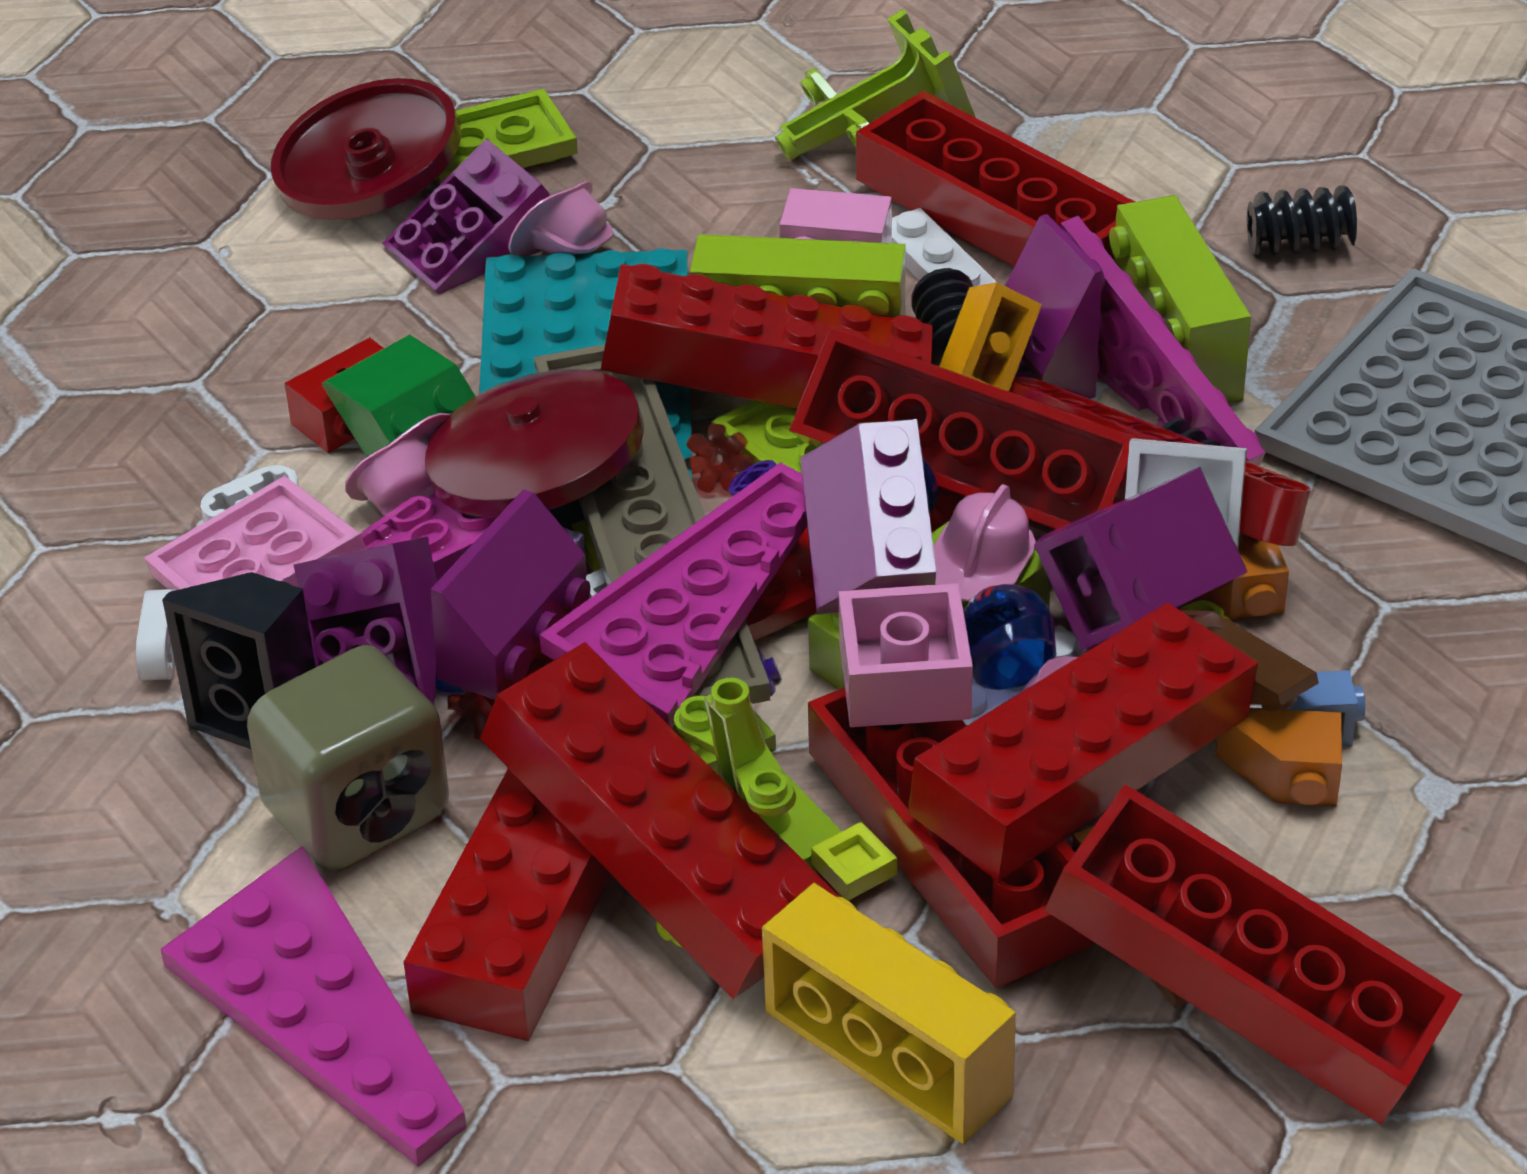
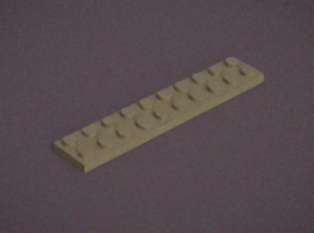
M604 344L534 357L535 373L564 369H584L606 373L628 385L638 401L644 422V434L637 452L628 464L612 479L578 499L608 586L705 517V513L654 381L600 370ZM746 620L743 621L694 696H707L711 694V688L717 681L732 677L741 679L748 685L752 704L771 700L770 682Z

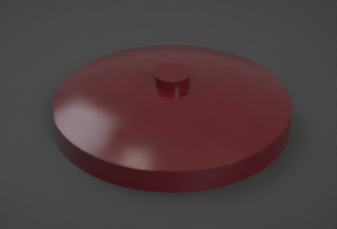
M407 78L383 79L363 83L340 91L319 102L302 114L285 131L272 155V179L286 205L301 215L320 220H346L368 216L404 202L431 184L450 164L458 150L462 133L461 123L449 96L431 83Z
M584 369L553 370L530 374L495 386L456 409L437 428L431 437L425 453V467L437 497L445 505L458 512L477 517L497 518L523 489L534 492L545 507L551 510L591 493L612 479L628 464L637 452L643 438V417L634 392L628 385L614 376Z

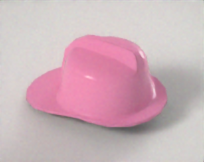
M586 180L573 188L553 194L532 207L518 222L511 234L508 245L510 253L518 256H530L546 251L550 254L564 252L575 256L576 254L595 251L611 240L613 230L606 222L607 214L605 209L591 195L592 183Z
M438 413L429 416L412 426L388 446L363 459L350 472L345 481V492L348 496L359 501L370 500L382 515L385 516L411 497H429L432 495L434 490L425 467V453L434 432L451 415Z
M1002 484L996 493H975L962 499L957 504L950 521L944 527L933 546L936 565L935 585L959 583L961 601L977 602L981 590L987 591L990 586L996 585L997 587L1010 590L1011 588L1001 584L1013 586L1033 554L1036 541L1032 531L1029 530L1028 518L1024 508L1011 499L1009 486ZM992 588L993 591L990 594L993 596L986 597L983 602L994 600L999 597V594L1004 595L1007 592Z

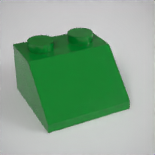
M410 334L322 383L323 388L366 457L388 446L423 419L438 413L451 415L467 401L476 397L454 362Z

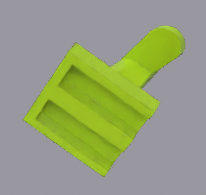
M901 9L887 19L901 52L900 57L892 65L838 95L818 70L813 68L806 71V78L800 81V86L810 102L816 107L780 126L782 132L775 136L779 148L787 159L792 161L796 157L846 134L856 148V131L923 90L975 117L951 54L946 50L939 55L932 36L922 27L914 31L908 13Z
M724 678L712 686L711 694L707 696H693L684 700L674 715V722L679 734L716 755L720 777L749 805L753 812L757 813L815 871L816 869L811 864V847L842 831L783 771L765 744L750 700L748 685L738 678Z

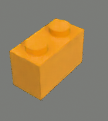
M998 282L970 287L939 367L1009 391L1042 304Z

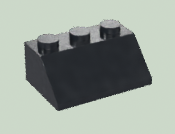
M250 572L168 592L162 599L188 727L251 749L247 721L253 705L269 691L316 668L303 589L284 581H278Z

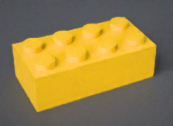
M815 883L810 885L762 927L766 1013L961 1144L966 1143L1013 1098L1016 1012L1009 1008L999 996L979 989L959 976L947 963L929 957L909 944L897 931L882 927L859 912L847 899L836 897Z

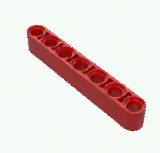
M1015 376L1009 392L1138 437L1139 439L1202 444L1042 380ZM1246 461L1240 533L1274 545H1297L1311 488L1299 481Z

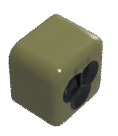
M362 645L353 648L269 691L259 698L248 715L247 728L260 797L264 806L299 845L304 847L309 856L327 870H341L349 867L437 818L448 803L449 785L438 711L434 704L373 645Z

